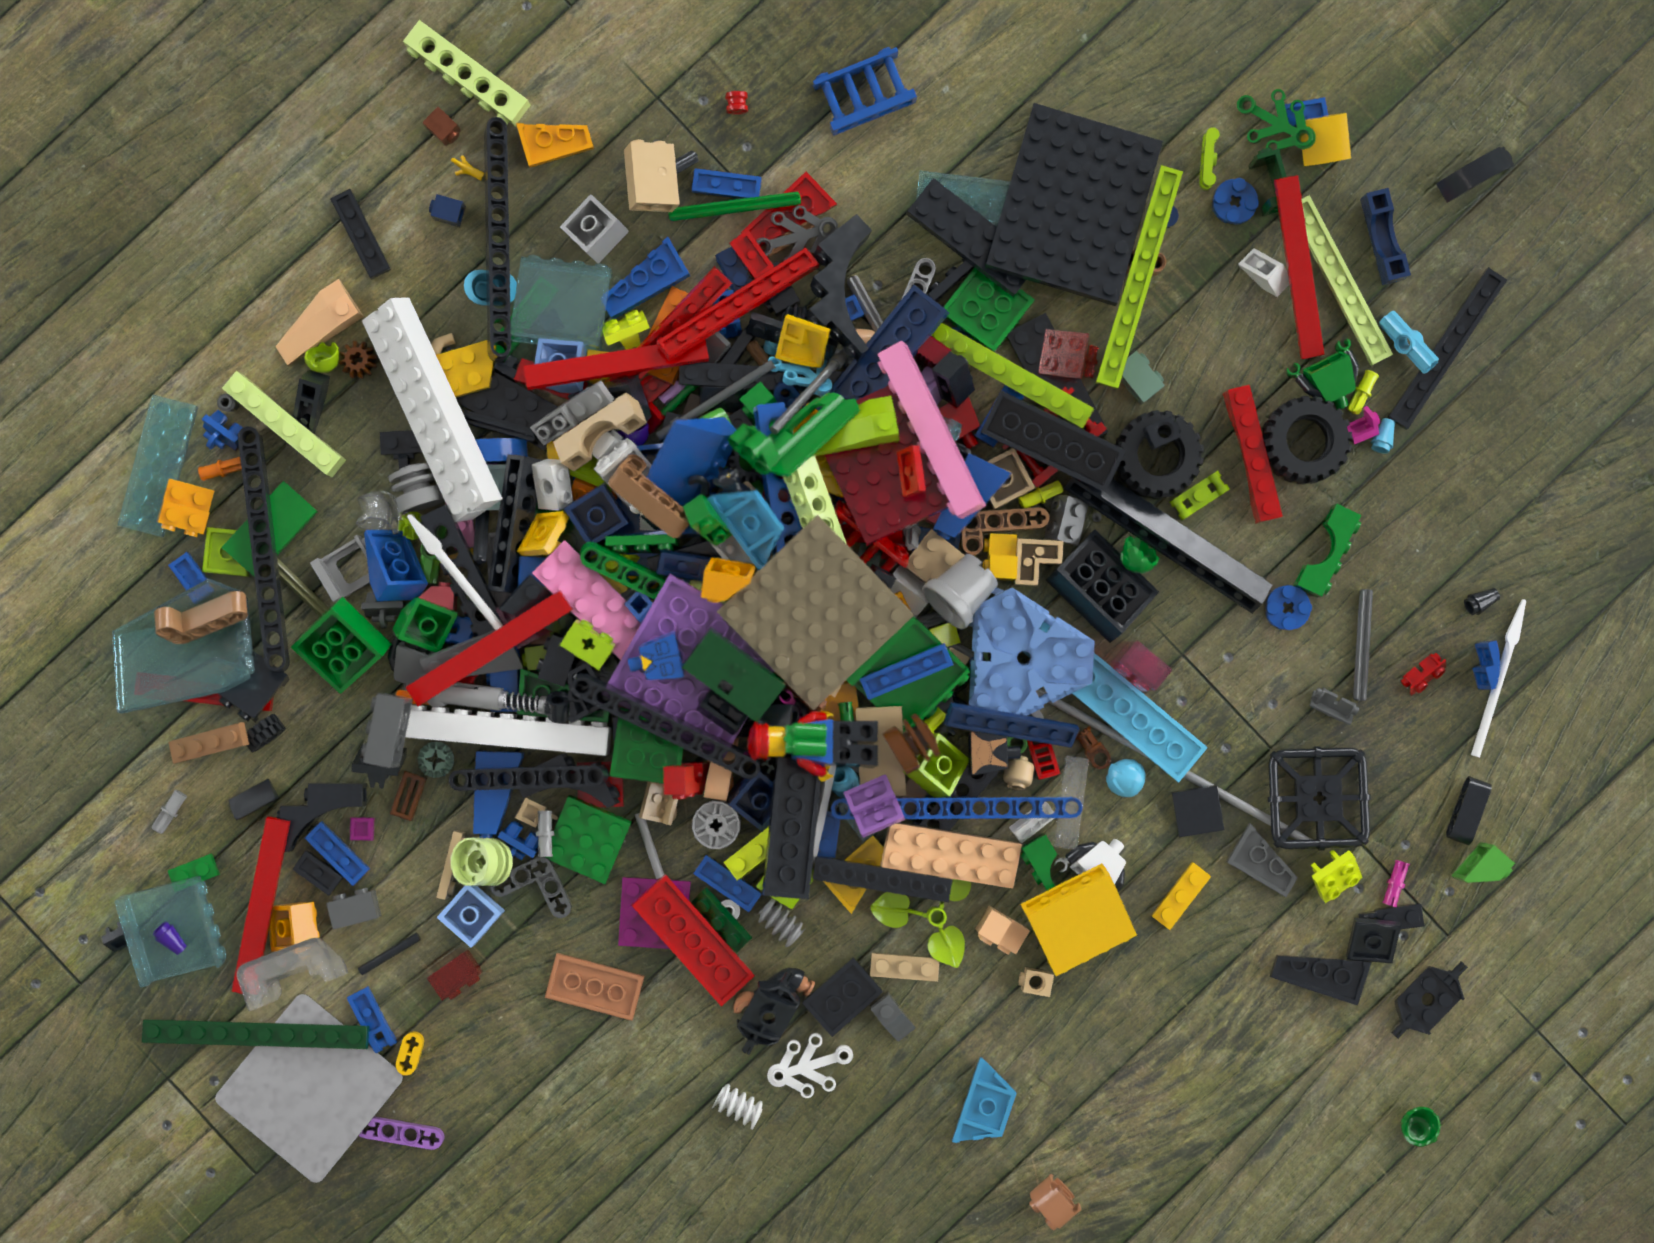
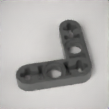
M546 857L534 858L511 869L510 878L516 887L512 888V884L504 887V892H502L501 889L496 890L495 886H490L491 892L501 897L537 881L547 905L555 917L564 918L572 909L571 901L554 865ZM539 860L542 863L546 862L548 865L545 868L546 872L543 873L542 870H538L533 873L536 877L532 878V872L527 865L530 864L532 869L539 865ZM518 870H524L527 873V880L523 883L518 882L515 878V873ZM550 880L557 883L558 889L555 893H549L545 889V884ZM560 892L563 897L558 898L560 903L567 905L563 914L555 909L558 906L556 899L553 902L550 900V898L557 896Z

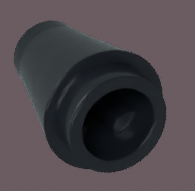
M1495 588L1469 594L1464 599V606L1469 614L1480 615L1496 601L1500 600V595Z

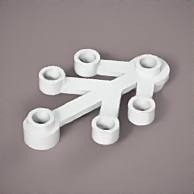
M813 1033L809 1036V1043L798 1064L789 1067L793 1056L799 1053L801 1048L799 1041L790 1040L780 1064H774L769 1068L767 1074L768 1081L775 1087L788 1085L799 1091L804 1098H810L814 1094V1087L809 1083L803 1084L791 1077L802 1074L822 1085L825 1091H833L836 1086L835 1079L830 1076L826 1077L814 1071V1069L836 1062L848 1064L853 1058V1051L847 1045H840L836 1048L835 1053L810 1060L816 1048L822 1044L821 1035ZM817 1036L820 1042L813 1044L811 1042L812 1037ZM790 1044H797L798 1049L796 1051L790 1050ZM841 1052H847L848 1057L841 1059L839 1056ZM776 1072H781L783 1078L778 1080L774 1075ZM827 1080H831L833 1082V1086L827 1088L825 1086V1082ZM809 1087L812 1091L807 1095L803 1093V1089Z

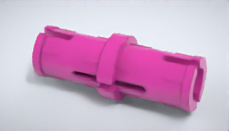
M1395 860L1391 877L1386 882L1389 884L1382 903L1397 907L1401 889L1405 888L1406 885L1403 883L1410 864Z

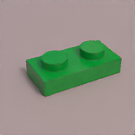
M212 854L168 870L175 892L220 875Z

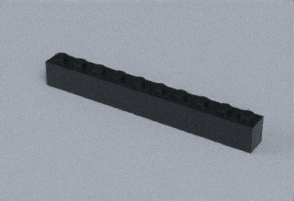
M1071 476L1064 487L1065 490L1253 614L1263 604L1272 587L1271 583L1191 531L1188 527L1171 518L1170 515L1162 512L1150 502L1135 494L1131 489L1117 482L1114 478H1112L1106 492Z

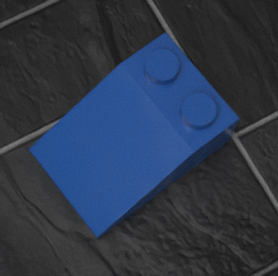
M366 530L364 537L369 581L376 600L403 601L419 597L428 585V582L410 539L403 536V531Z

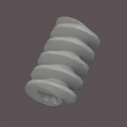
M771 898L758 912L760 914L758 922L761 923L767 920L765 928L768 929L773 926L772 935L780 932L778 940L787 939L785 945L787 948L800 937L805 929L801 930L802 922L794 924L795 916L787 918L789 914L788 909L780 912L783 905L779 903L774 906L775 899Z

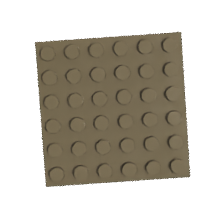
M818 514L753 575L751 582L732 595L717 610V613L813 710L914 616L908 607Z

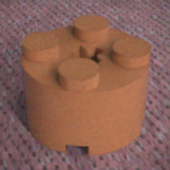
M1052 1174L1030 1192V1198L1032 1199L1029 1202L1030 1206L1035 1212H1041L1046 1217L1045 1222L1052 1230L1062 1228L1081 1211L1079 1202L1075 1205L1072 1201L1075 1197L1060 1179L1056 1178L1053 1180Z

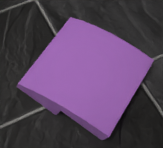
M886 774L843 792L863 838L905 820Z

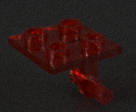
M1046 329L1038 374L1082 379L1085 363L1084 377L1093 378L1095 366L1098 365L1096 358L1099 347L1089 345L1087 356L1086 352L1090 334Z

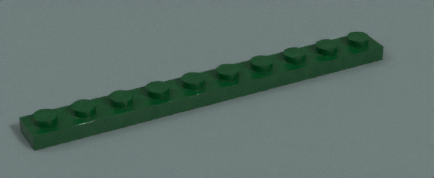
M144 1019L141 1043L368 1049L369 1026Z

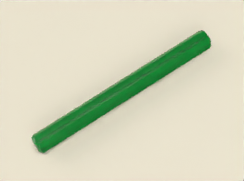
M790 192L677 207L673 212H668V216L671 221L794 206L801 204V196L799 192Z

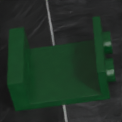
M1269 147L1258 151V154L1253 157L1254 159L1248 165L1249 169L1267 165L1275 197L1269 198L1260 208L1262 216L1279 212L1274 180L1287 177L1279 149L1271 150Z

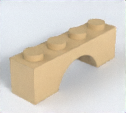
M625 393L588 419L582 421L569 432L564 433L553 443L561 463L575 471L592 460L595 443L604 433L619 429L629 435L647 422L639 402Z

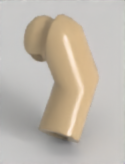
M449 333L435 338L431 346L435 354L438 355L441 354L444 347L456 342L453 334Z

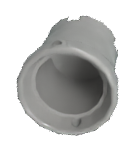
M966 554L937 579H929L922 587L925 598L935 611L948 623L959 629H965L973 622V614L998 586L993 573L988 568L984 570L980 566L982 562L970 554Z

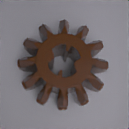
M353 341V348L346 344L345 349L348 351L346 353L340 352V355L345 359L339 361V364L344 366L342 369L343 373H349V377L353 379L356 375H358L359 379H364V372L371 376L372 372L369 368H377V365L372 363V361L378 359L377 355L372 354L375 349L372 346L367 348V343L364 341L360 346L357 341ZM361 357L363 359L362 362L356 363L354 361L355 358Z

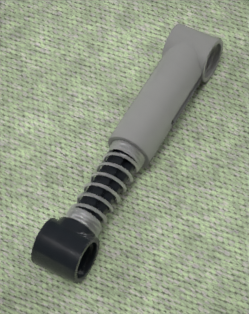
M457 682L428 700V704L433 707L452 704L497 711L505 708L507 710L510 708L513 710L518 709L519 711L524 709L525 712L530 710L531 713L536 711L537 713L545 714L554 723H563L569 720L568 694L563 691H554L548 694V696H541L539 698L538 695L533 697L532 694L528 697L526 693L523 696L520 693L515 695L514 692L509 694L508 691L498 687Z

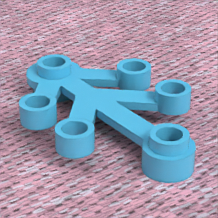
M765 340L763 349L770 355H776L778 344ZM775 356L768 359V361L772 360L775 368L771 370L772 372H784L782 381L786 385L807 387L824 370L828 362L824 360L821 368L816 367L815 374L809 366L782 363ZM797 374H802V375H804L806 378H804V377H797ZM828 378L814 394L823 396L830 392L832 388L831 380Z

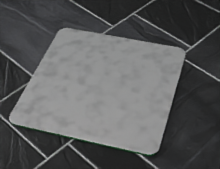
M305 994L298 995L275 1022L343 1025ZM369 1045L368 1049L255 1046L217 1092L216 1102L306 1178L317 1183L325 1178L401 1084L403 1075L399 1074L396 1067L379 1053H375Z

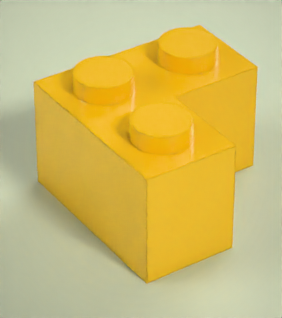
M990 533L988 538H984L983 552H987V560L983 561L982 568L984 570L988 568L996 580L1014 581L1017 579V535Z

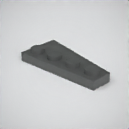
M496 630L420 658V664L425 675ZM514 646L468 676L523 669V665Z

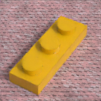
M1191 862L1151 916L1171 930L1211 876Z

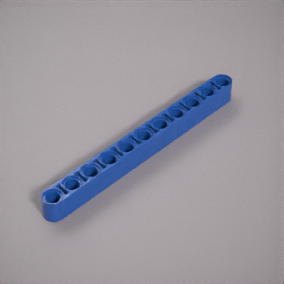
M1074 797L896 798L905 819L1075 818L1081 814L1083 808L1080 800ZM846 799L834 801L831 807L834 817L837 819H855ZM957 801L963 805L961 814L954 815L951 813L950 805L953 802ZM1001 801L1009 805V811L1005 815H1000L996 811V805ZM1023 801H1028L1032 805V811L1027 815L1019 811V805ZM1051 801L1054 803L1055 811L1052 814L1048 815L1042 811L1044 802ZM1074 801L1077 803L1078 811L1075 814L1066 812L1065 805L1067 802ZM841 802L846 803L848 806V812L843 816L836 812V806ZM913 802L916 804L917 812L914 815L905 813L904 807L906 803ZM937 802L940 805V811L937 815L928 813L927 806L929 803ZM983 802L986 805L985 813L982 815L975 814L973 811L974 803Z

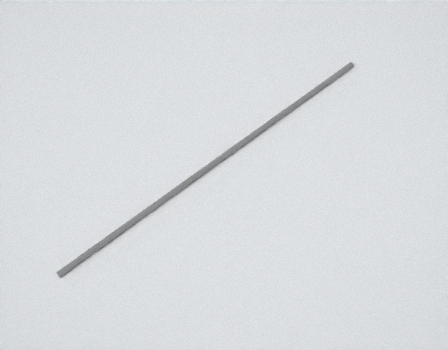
M959 643L949 646L970 657V660L974 657V651ZM1041 688L1036 690L1039 697L1047 693ZM1061 699L1054 703L1048 702L1147 757L1115 729ZM1188 771L1183 777L1199 787L1214 785L1191 771ZM1217 786L1219 798L1271 826L1270 815ZM1280 821V832H1283L1288 825ZM1294 830L1289 835V837L1295 840H1313L1297 830Z

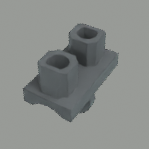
M368 592L366 602L361 604L365 617H372V622H380L382 629L387 628L388 622H395V616H399L401 610L405 607L403 601H377L374 592Z

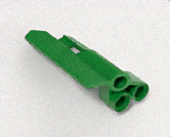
M827 393L820 398H815L796 413L777 434L771 433L766 437L755 426L750 427L743 424L727 440L730 446L760 474L767 475L771 472L790 477L857 415L860 409L856 399L845 400L840 394ZM817 407H823L794 433V428Z

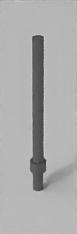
M844 348L831 357L829 364L776 420L770 427L771 433L777 434L830 375L845 364V359L848 355Z
M769 360L679 418L677 416L670 421L671 424L656 433L658 438L663 440L667 437L675 420L696 419L774 369V363L772 360Z

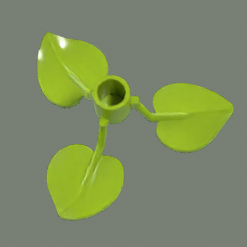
M952 879L949 900L960 901L966 898L971 889V882ZM885 892L871 904L870 909L875 918L888 927L899 928L906 925L908 913L927 918L928 922L938 927L939 932L933 933L928 940L930 955L941 963L954 968L959 967L964 956L965 940L962 932L955 926L951 925L943 930V925L947 920V915L943 910V901H940L939 906L930 907L924 913L908 909L910 901L907 895Z

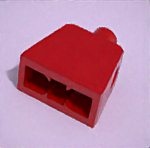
M969 397L958 408L950 403L939 408L955 443L961 440L968 449L979 444L972 432L977 430L980 424Z

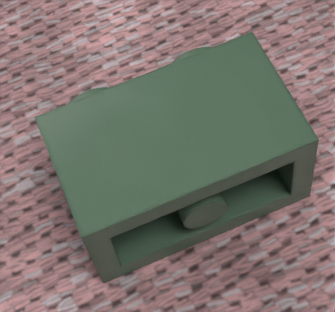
M1135 351L1127 358L1121 382L1137 402L1142 405L1165 385L1162 383L1164 379L1161 374L1149 367L1148 364L1150 362L1143 353L1139 354Z

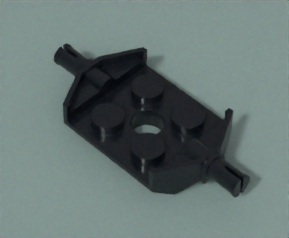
M1462 961L1452 971L1428 966L1394 1001L1400 1018V1024L1391 1033L1397 1039L1409 1029L1430 1035L1431 1032L1429 1031L1460 1000L1465 999L1458 979L1468 967ZM1425 993L1432 994L1433 1000L1429 1005L1422 1003V996Z
M787 969L781 980L758 981V989L741 1019H737V1028L742 1036L747 1039L742 1048L745 1054L746 1052L748 1055L751 1054L755 1045L770 1046L778 1043L800 1005V997L789 985L795 976L792 970ZM766 1013H772L775 1015L774 1018L770 1020H766L763 1018L764 1014Z

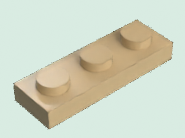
M453 831L436 898L446 900L450 895L453 896L456 882H453L451 855L458 842L465 839L466 832Z
M885 953L871 954L870 976L938 982L939 961L933 957Z

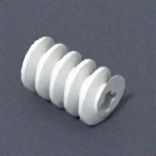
M726 1084L719 1092L712 1108L719 1104L718 1112L721 1113L726 1108L727 1117L735 1113V1121L743 1117V1125L745 1126L751 1121V1129H753L763 1110L762 1101H758L754 1105L753 1096L746 1101L745 1092L738 1096V1088L729 1092L730 1084Z

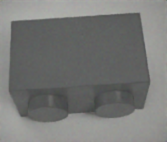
M368 887L355 890V895L346 897V893L332 896L333 901L326 904L333 930L381 917L376 891H368Z

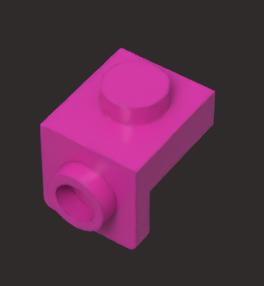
M1368 406L1363 407L1364 417L1350 422V426L1347 427L1348 432H1352L1353 438L1350 440L1354 445L1379 435V416L1376 412H1372Z

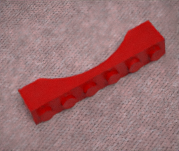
M1250 384L1229 389L1223 393L1228 416L1232 422L1241 449L1255 523L1283 517Z

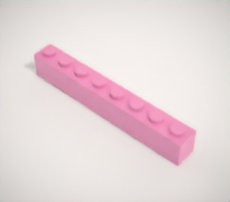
M900 341L878 353L881 360L878 362V365L883 374L887 373L890 379L888 385L892 393H897L900 399L897 402L903 414L907 413L910 421L907 424L913 434L916 433L920 440L917 442L923 455L927 454L930 460L927 462L931 473L933 475L936 474L940 481L937 483L942 495L946 494L950 501L947 503L951 514L963 519L984 508L986 504L907 344Z

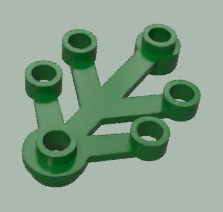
M1275 89L1271 94L1278 117L1257 106L1256 101L1249 95L1241 96L1238 99L1237 109L1242 114L1249 115L1252 113L1273 125L1260 130H1250L1247 134L1249 142L1257 144L1263 138L1285 132L1292 137L1280 141L1270 140L1266 144V148L1276 143L1279 151L1292 146H1297L1299 149L1304 150L1309 149L1315 143L1316 134L1313 129L1306 126L1303 113L1305 104L1301 100H1294L1290 105L1291 111L1295 114L1296 128L1289 124L1284 103L1286 94L1283 90ZM1279 92L1282 93V98L1275 100V95ZM1251 102V107L1245 110L1244 104ZM1297 103L1301 104L1299 111L1294 110V106ZM1253 133H1258L1256 140H1251ZM1304 134L1308 135L1306 142L1301 141V137Z

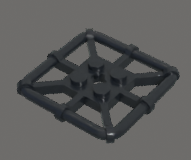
M1314 746L1313 749H1282L1276 752L1273 751L1269 755L1271 757L1268 765L1270 797L1267 798L1268 802H1270L1271 835L1274 841L1273 844L1277 848L1318 849V851H1324L1325 848H1356L1362 845L1366 846L1370 835L1369 800H1371V794H1368L1367 761L1364 756L1365 752L1362 749L1321 748L1320 746ZM1322 757H1351L1336 775L1322 776ZM1283 758H1313L1314 776H1300ZM1358 762L1359 795H1342L1341 779ZM1278 765L1294 780L1295 796H1279ZM1317 792H1321V796H1324V801H1321V805H1318V802L1313 800V796H1317ZM1342 801H1360L1361 833L1343 817ZM1279 802H1295L1296 818L1280 834ZM1316 821V839L1286 840L1301 822ZM1324 821H1338L1355 839H1325Z

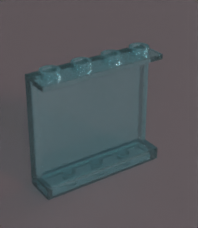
M536 255L521 257L511 320V340L538 344L539 338L583 342L587 350L602 351L601 339L610 278L613 276L611 268H608L605 264L586 265L582 261L568 263L563 262L559 258L544 260Z
M200 876L122 895L114 901L140 988L149 986L153 981L215 965L219 968L225 962L226 951L219 942L220 930L217 924L214 925L212 918L214 915L213 907L207 901V886L204 881H201ZM165 921L173 924L187 945L178 955L155 941L156 937L153 935V932Z

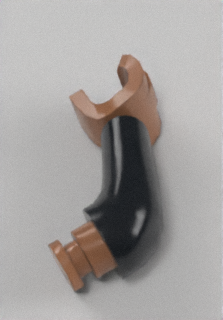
M793 967L782 969L766 980H781L786 970L790 969V971L792 970L795 973L789 984L794 991L799 993L803 991V995L808 996L815 985L814 981H808V978L804 976L805 972L803 970ZM756 990L754 992L744 991L736 997L733 1004L734 1013H742V1009L749 1005Z

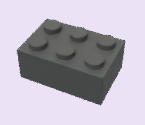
M377 693V696L373 697L371 702L373 716L372 720L368 721L366 727V734H369L367 743L363 744L361 757H364L363 763L388 768L400 766L413 703L412 698L387 693Z

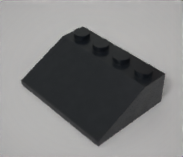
M1096 529L1046 579L1109 643L1119 637L1159 593L1141 573L1131 572L1124 567L1120 560V553Z

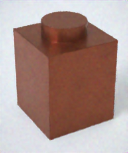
M439 107L422 122L445 146L449 143H454L460 135L461 129Z

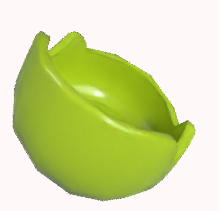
M321 342L317 347L306 351L304 357L306 365L315 372H331L338 366L340 360L339 347L335 342H332L331 346Z

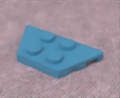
M758 490L712 494L707 500L756 568L760 570L767 563L784 530L783 525Z
M979 1057L952 1138L954 1143L972 1139L980 1140L986 1137H1002L1017 1094L982 1057Z

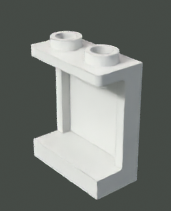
M626 438L618 442L608 456L602 457L597 462L594 470L609 486L608 481L631 454L637 455L645 461L647 467L642 473L645 477L652 465L637 449L636 445ZM612 489V491L620 498V500L630 509L631 504L628 503L624 498H622Z

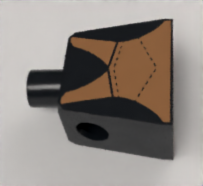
M976 731L968 732L969 776L1008 769V760H1020V746H1007V736Z

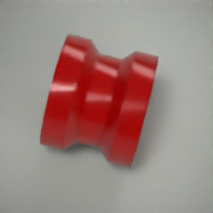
M730 91L725 94L728 101L726 113L737 115L748 112V106L746 105V100L748 99L747 92Z

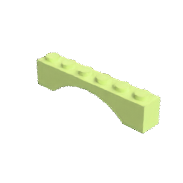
M236 371L222 387L224 391L326 475L333 477L346 462L345 458L298 422L243 374Z

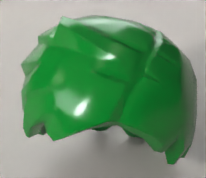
M1128 536L1125 539L1123 550L1120 554V560L1124 567L1134 573L1143 574L1151 571L1159 561L1154 548H1149L1148 544L1132 536Z
M1423 1106L1416 1107L1404 1114L1400 1122L1401 1131L1408 1143L1417 1147H1425L1438 1141L1437 1137L1440 1133L1441 1124L1438 1115L1432 1109Z

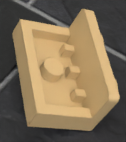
M647 782L639 817L671 826L677 816L676 806L678 799H672V795H664V784Z

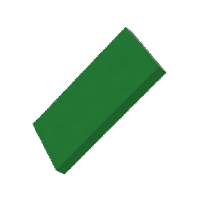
M284 481L270 495L277 556L318 513L315 508ZM263 503L258 507L257 510H260L263 507ZM247 519L221 548L254 576ZM260 522L256 527L257 532H263L266 529V523ZM264 544L259 548L260 555L268 552V544Z

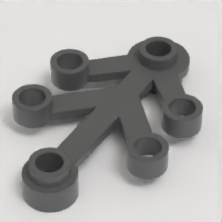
M797 205L792 210L793 216L797 219H804L815 227L805 229L786 218L782 212L776 211L771 215L772 223L782 225L793 233L770 240L761 237L756 241L758 244L761 242L766 244V249L763 250L766 256L772 252L773 248L795 243L790 254L783 258V262L803 250L809 238L817 236L812 248L808 249L809 252L815 253L818 244L836 231L838 224L831 217L819 219L809 213L804 206ZM798 208L803 209V215L800 217L796 215ZM777 214H780L782 216V220L777 223L775 222L774 217ZM825 224L830 225V231L827 233L823 231Z

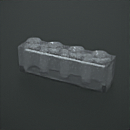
M1065 756L1060 797L1077 798L1083 807L1089 759ZM1069 801L1065 805V810L1069 814H1075L1078 811V805L1074 801ZM1082 812L1075 818H1057L1054 847L1077 850Z

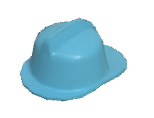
M474 270L464 280L465 294L478 305H487L486 270ZM510 275V302H512L517 296L518 286L516 280ZM498 279L493 280L495 286H504L502 281ZM499 301L493 302V305H494V306H502V305H503V304H502L501 302H499Z

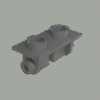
M1318 687L1316 691H1313L1309 706L1349 726L1351 725L1353 715H1356L1359 711L1356 703L1343 697L1338 702L1336 701L1338 695L1324 687L1322 689Z

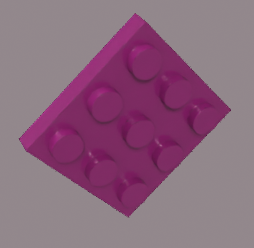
M623 877L618 946L669 949L631 906L635 900L659 879ZM671 880L690 901L691 881Z

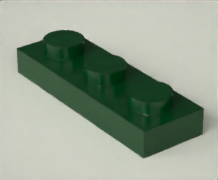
M707 887L691 902L735 953H738L753 938Z

